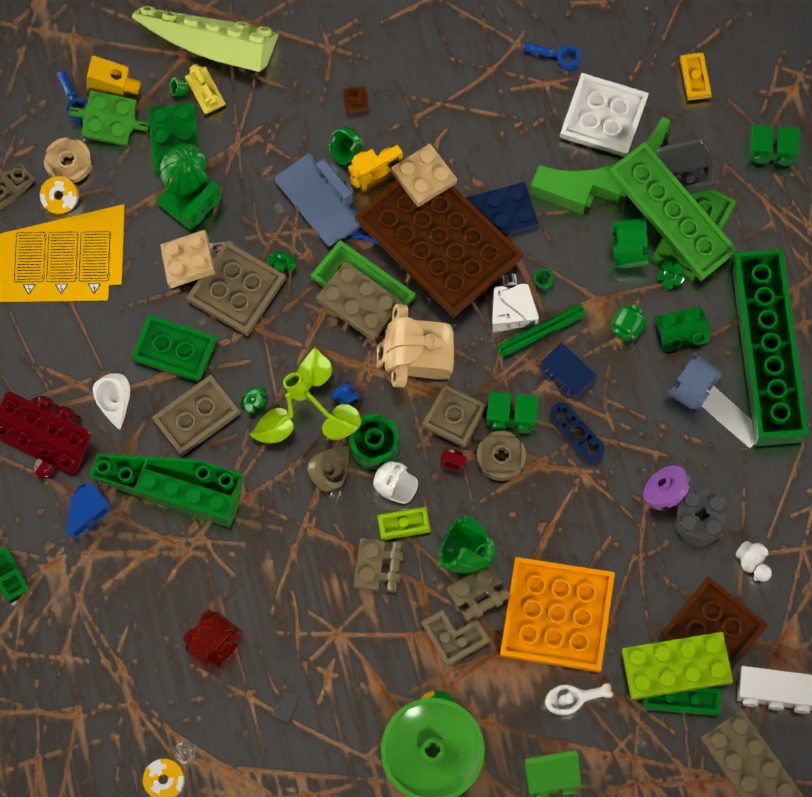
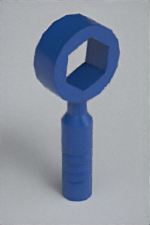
M528 42L524 44L523 51L545 57H556L558 65L565 70L575 69L580 63V51L572 45L563 46L556 52L548 47ZM570 53L575 55V60L569 63L564 61L562 56Z
M61 70L57 75L66 95L71 99L67 105L69 116L70 106L76 107L78 105L85 107L88 102L83 98H76V92L66 71ZM69 116L76 123L83 122L80 117Z

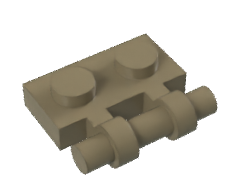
M360 538L354 589L379 592L380 582L387 583L386 591L395 593L401 578L399 566L400 562L403 561L404 555L401 552L402 543L393 542L392 550L384 551L385 541ZM383 560L390 561L389 573H382Z
M490 564L486 568L476 571L446 588L459 611L469 607V609L462 612L466 621L474 617L476 619L481 617L484 611L493 606L499 607L503 604L502 601L511 597L506 588L497 593V590L503 588V585ZM486 596L489 597V598L483 600L482 602L477 603V601L483 599L484 597H486Z

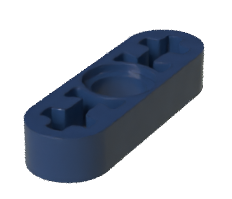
M555 404L550 411L552 424L586 462L598 463L601 461L605 451L603 443L568 404ZM557 411L561 413L566 412L565 418L570 423L566 429L564 428L566 421L562 417L556 418ZM574 427H579L584 431V436L580 439H575L571 436L570 430ZM588 437L590 438L588 440L589 446L593 449L598 448L597 456L595 454H588L589 447L584 443Z

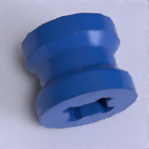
M349 381L341 384L331 396L334 402L353 407L362 398V394L359 391L352 389V384Z

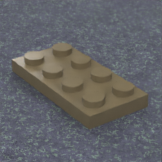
M743 710L700 738V741L739 797H803L800 790Z

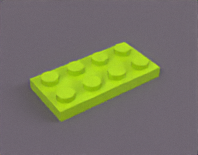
M723 632L627 647L621 650L631 700L733 683Z

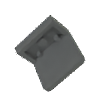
M701 139L666 145L656 150L657 157H659L689 194L716 189L715 165Z

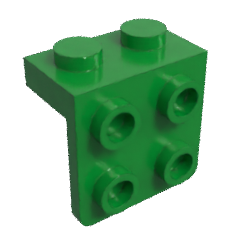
M212 180L194 198H180L179 195L175 196L169 192L167 188L158 197L157 203L191 231L220 202L222 194L220 186Z

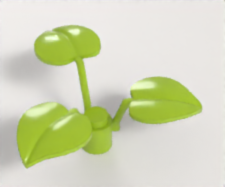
M314 348L301 363L298 370L288 374L283 380V385L288 391L285 394L288 412L283 408H275L268 411L249 434L252 438L262 443H277L287 438L294 429V424L290 420L293 417L292 399L303 401L308 398L328 418L323 423L322 431L331 440L343 439L354 433L360 427L362 419L356 408L347 404L338 405L330 414L310 394L309 389L312 386L324 384L330 378L333 371L329 360L317 348Z

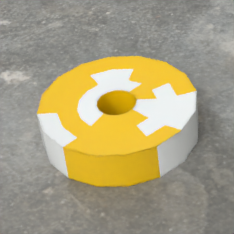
M51 177L41 187L40 200L44 208L49 212L55 214L67 213L73 210L78 203V188L67 177ZM57 191L63 193V197L60 200L56 197Z
M169 759L153 761L143 774L145 791L151 797H176L184 787L185 777L182 769L176 762ZM167 776V783L160 784V777Z

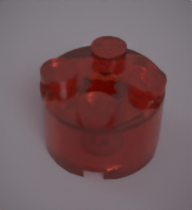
M208 609L202 614L197 626L194 629L188 630L184 635L183 641L186 642L185 651L208 670L212 671L214 670L213 665L216 664L220 667L236 650L238 645L234 642L237 637L241 639L242 630L218 611L212 612Z

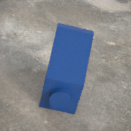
M91 482L87 485L82 484L79 486L70 499L66 532L73 541L112 511L109 503Z

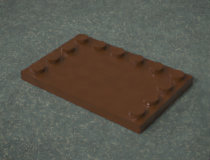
M397 181L355 216V221L453 318L522 260L524 256L454 186L417 207Z

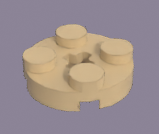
M61 138L51 143L46 150L44 166L50 177L63 176L77 183L92 170L91 154L88 147L80 140ZM64 158H74L70 165H63Z

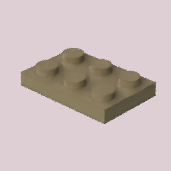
M347 262L343 263L316 297L318 303L373 342L392 320L395 304H403L401 300Z
M209 375L152 416V420L182 457L240 415V411L212 375Z

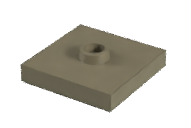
M443 384L421 424V428L465 449L487 409V404Z

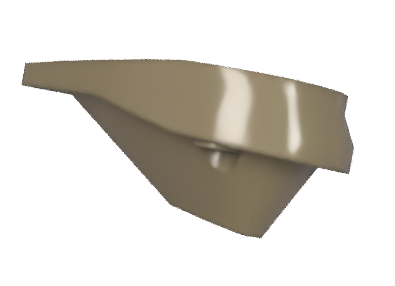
M349 446L327 449L310 459L307 471L313 483L322 491L330 492L343 485L348 470Z

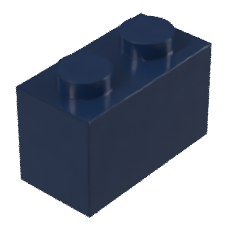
M562 342L541 361V375L548 382L551 383L553 381L559 387V392L565 398H571L574 402L596 382L597 374Z

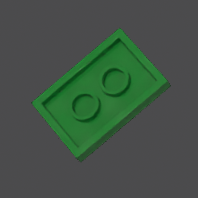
M195 103L148 108L154 175H161L159 169L161 160L171 147L190 143L199 148Z
M148 315L131 359L132 361L200 383L215 347L217 337Z

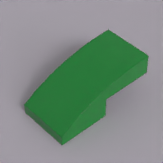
M5 546L0 549V590L8 602L30 589L9 549Z

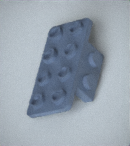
M308 153L276 175L275 183L328 247H333L339 240L342 241L361 227L355 221V216L360 210L353 203L352 193L354 191L347 181L342 182L338 177L339 172L333 164L328 165L324 159L318 161L312 153Z

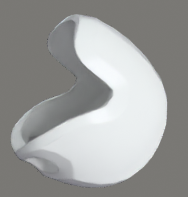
M386 461L376 472L373 486L386 499L405 504L415 495L418 480L406 472L408 468L406 465L394 461Z

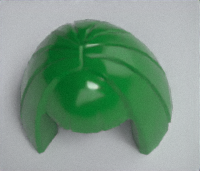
M178 144L168 149L164 154L159 167L160 177L165 187L173 195H179L180 198L185 199L194 198L211 182V178L204 171L207 164L206 156L194 144Z
M462 516L449 527L448 533L445 534L441 543L438 561L439 565L445 570L456 573H472L486 568L493 561L496 547L486 530L477 521L469 516Z

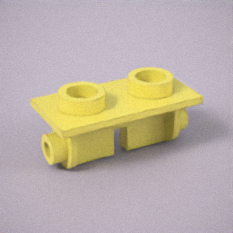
M198 64L191 66L190 74L186 75L185 79L204 114L226 105L206 67H199Z

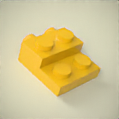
M396 145L393 148H385L378 156L373 149L358 153L351 160L352 165L348 166L351 174L349 179L355 189L359 187L362 194H365L392 179L394 175L391 173V167L403 160V152Z

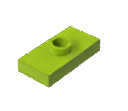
M426 507L377 515L381 541L431 533Z

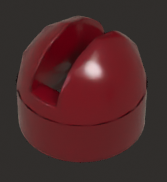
M38 458L34 466V472L38 477L45 479L53 474L56 467Z

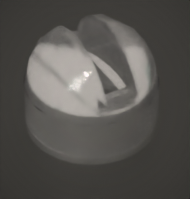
M188 741L178 743L174 751L176 760L180 763L192 761L195 756L194 745ZM182 749L189 758H185L179 750Z

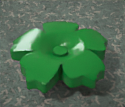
M273 251L270 257L267 258L268 264H274V268L277 271L283 272L285 268L294 270L296 267L294 256L290 253L284 254V251Z
M665 260L661 263L662 269L658 270L656 277L658 281L663 280L662 285L666 289H673L674 285L678 286L684 283L685 277L680 275L684 272L683 265L680 262L673 265L672 261Z
M262 387L248 389L246 391L247 396L242 397L240 406L247 413H254L255 408L265 405L266 400L263 397L266 390Z

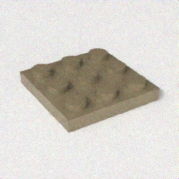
M225 241L213 258L216 274L199 279L186 299L194 306L248 336L286 280V275Z

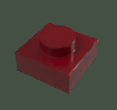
M443 450L440 466L464 473L467 457L457 450Z

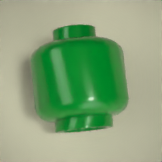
M633 304L630 307L621 306L610 322L613 328L612 333L626 342L636 340L646 326V319L643 316L644 311Z

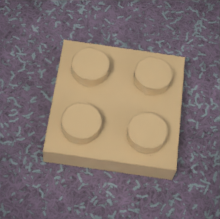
M431 144L391 167V173L417 207L457 184L456 176Z
M205 230L160 244L167 283L170 288L216 274L209 238Z

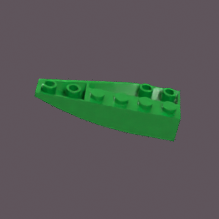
M97 454L88 476L150 502L231 528L240 503L244 475L196 459Z

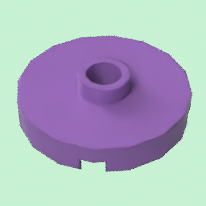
M676 465L659 470L646 483L643 491L644 499L651 508L656 510H663L661 507L665 506L668 508L675 506L688 493L690 488L688 485L690 481L689 475L682 467Z

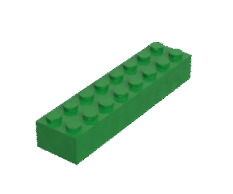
M783 249L735 252L731 267L755 446L803 443L809 432Z

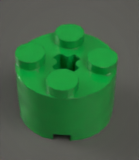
M646 218L612 222L615 268L649 266Z
M368 414L361 417L360 427L349 436L351 453L356 462L364 469L377 470L386 461L396 460L400 444L398 429L394 422L379 414ZM375 439L378 444L371 443V440Z

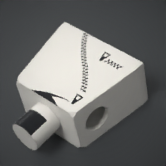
M509 273L503 275V286L494 288L492 332L526 329L537 325L539 317L529 285H517L516 274Z

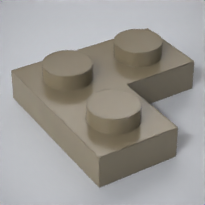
M443 610L421 622L422 627L446 668L490 643V639L478 619L455 631Z

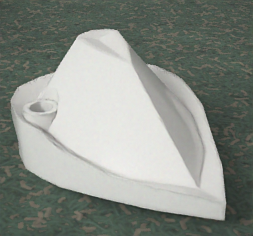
M111 373L94 383L93 396L106 417L118 429H121L130 399V385L128 379L123 374Z

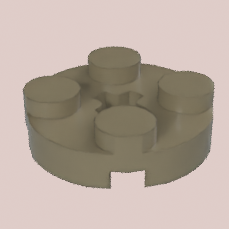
M495 431L480 442L477 449V463L481 472L486 477L497 481L510 480L517 477L524 468L526 449L524 444L513 433ZM499 450H503L504 454L509 457L504 459V461H499L494 455L499 454Z

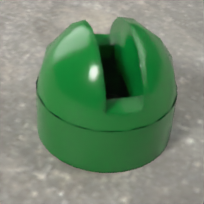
M179 77L171 79L170 92L172 96H183L188 93L189 85L186 79Z
M540 269L535 273L534 281L539 288L544 290L550 289L554 283V276L550 270ZM545 275H547V283H546V284H544V276H545Z

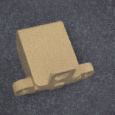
M395 304L392 312V322L388 324V328L385 331V339L377 345V368H381L385 364V370L391 373L393 387L404 388L408 376L436 380L450 379L454 365V332L452 326L441 322L413 320L408 318L407 305Z

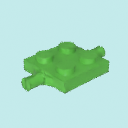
M90 90L88 103L84 109L70 106L69 116L80 117L83 120L82 138L128 147L129 137L134 129L147 132L149 122L136 120L135 109L137 100Z

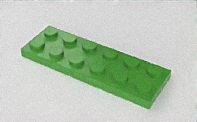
M643 142L607 172L700 281L704 280L738 251L646 142Z

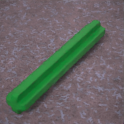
M577 304L499 343L497 349L500 355L505 357L583 318L586 314L581 304Z

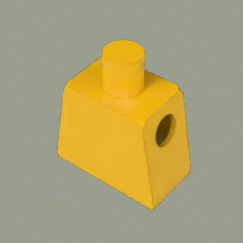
M92 55L87 73L86 95L90 94V90L124 97L125 92L138 95L141 81L128 78L129 68L127 66Z

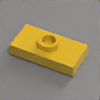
M704 53L680 55L687 100L711 98L712 93Z

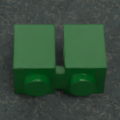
M752 125L749 134L748 161L765 164L773 160L774 163L782 166L796 164L799 155L800 128L778 127V135L775 136V150H773L774 126Z
M489 391L486 427H491L494 431H505L510 427L516 429L518 433L535 431L538 396L516 394L514 419L509 418L511 393Z

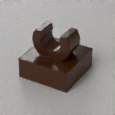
M353 86L349 89H343L346 114L369 111L366 86Z

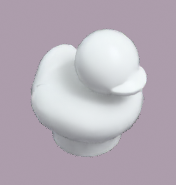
M749 541L744 542L736 553V557L741 560L742 569L749 573L754 572L755 582L758 580L765 582L771 578V568L762 564L766 556L769 555L767 548L761 543L752 544Z

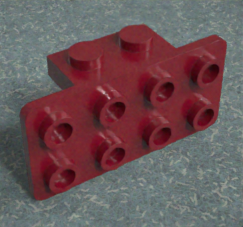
M7 392L4 394L0 404V440L70 475H74L79 469L91 438V432L78 425L81 417L74 414L71 408L60 407L46 396H38L27 400L13 392Z

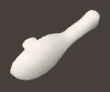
M609 683L589 690H581L571 685H561L555 687L547 694L545 705L554 714L569 715L577 711L588 700L601 697L612 698L614 694Z

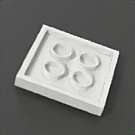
M581 73L560 132V138L626 157L629 154L649 93Z

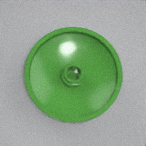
M424 698L407 704L391 718L382 737L381 758L385 772L393 785L408 797H457L475 782L484 761V740L477 722L463 707L446 699Z

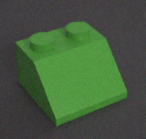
M577 751L525 759L524 772L529 797H551L550 794L561 793V796L576 794V790L580 789L581 778Z

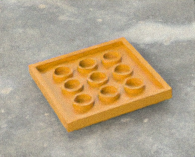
M515 557L510 587L511 597L508 600L500 657L601 673L615 572Z

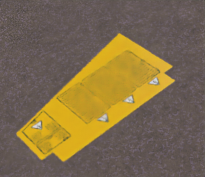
M125 205L113 206L0 233V302L108 301L109 285L122 284Z

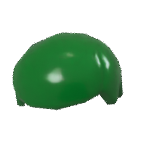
M343 126L331 134L334 138L328 147L337 163L342 165L352 163L351 160L358 153L362 152V139L354 129Z

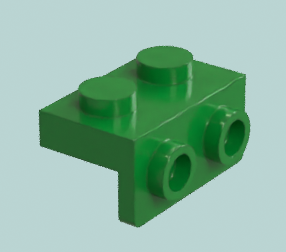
M701 306L654 317L664 352L710 342V325Z

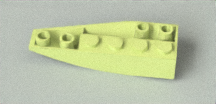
M142 6L132 14V18L152 32L192 53L214 61L260 72L268 65L278 38V33L272 32L268 27L256 28L249 26V23L243 21L235 23L156 10L150 6Z

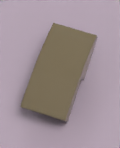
M21 163L1 174L0 210L18 198L35 181V178Z

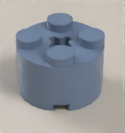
M694 353L689 359V363L683 367L667 394L691 410L693 408L698 410L710 394L706 390L710 391L723 373L719 372V368Z

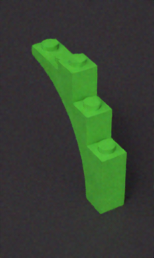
M664 117L661 118L655 131L646 140V144L655 154L656 150L662 147L664 142H669L673 131L669 129L671 120ZM618 162L598 169L584 171L556 170L539 165L530 188V195L580 214L584 213L586 207H591L595 196L617 204L621 196L626 197L625 192L607 173Z

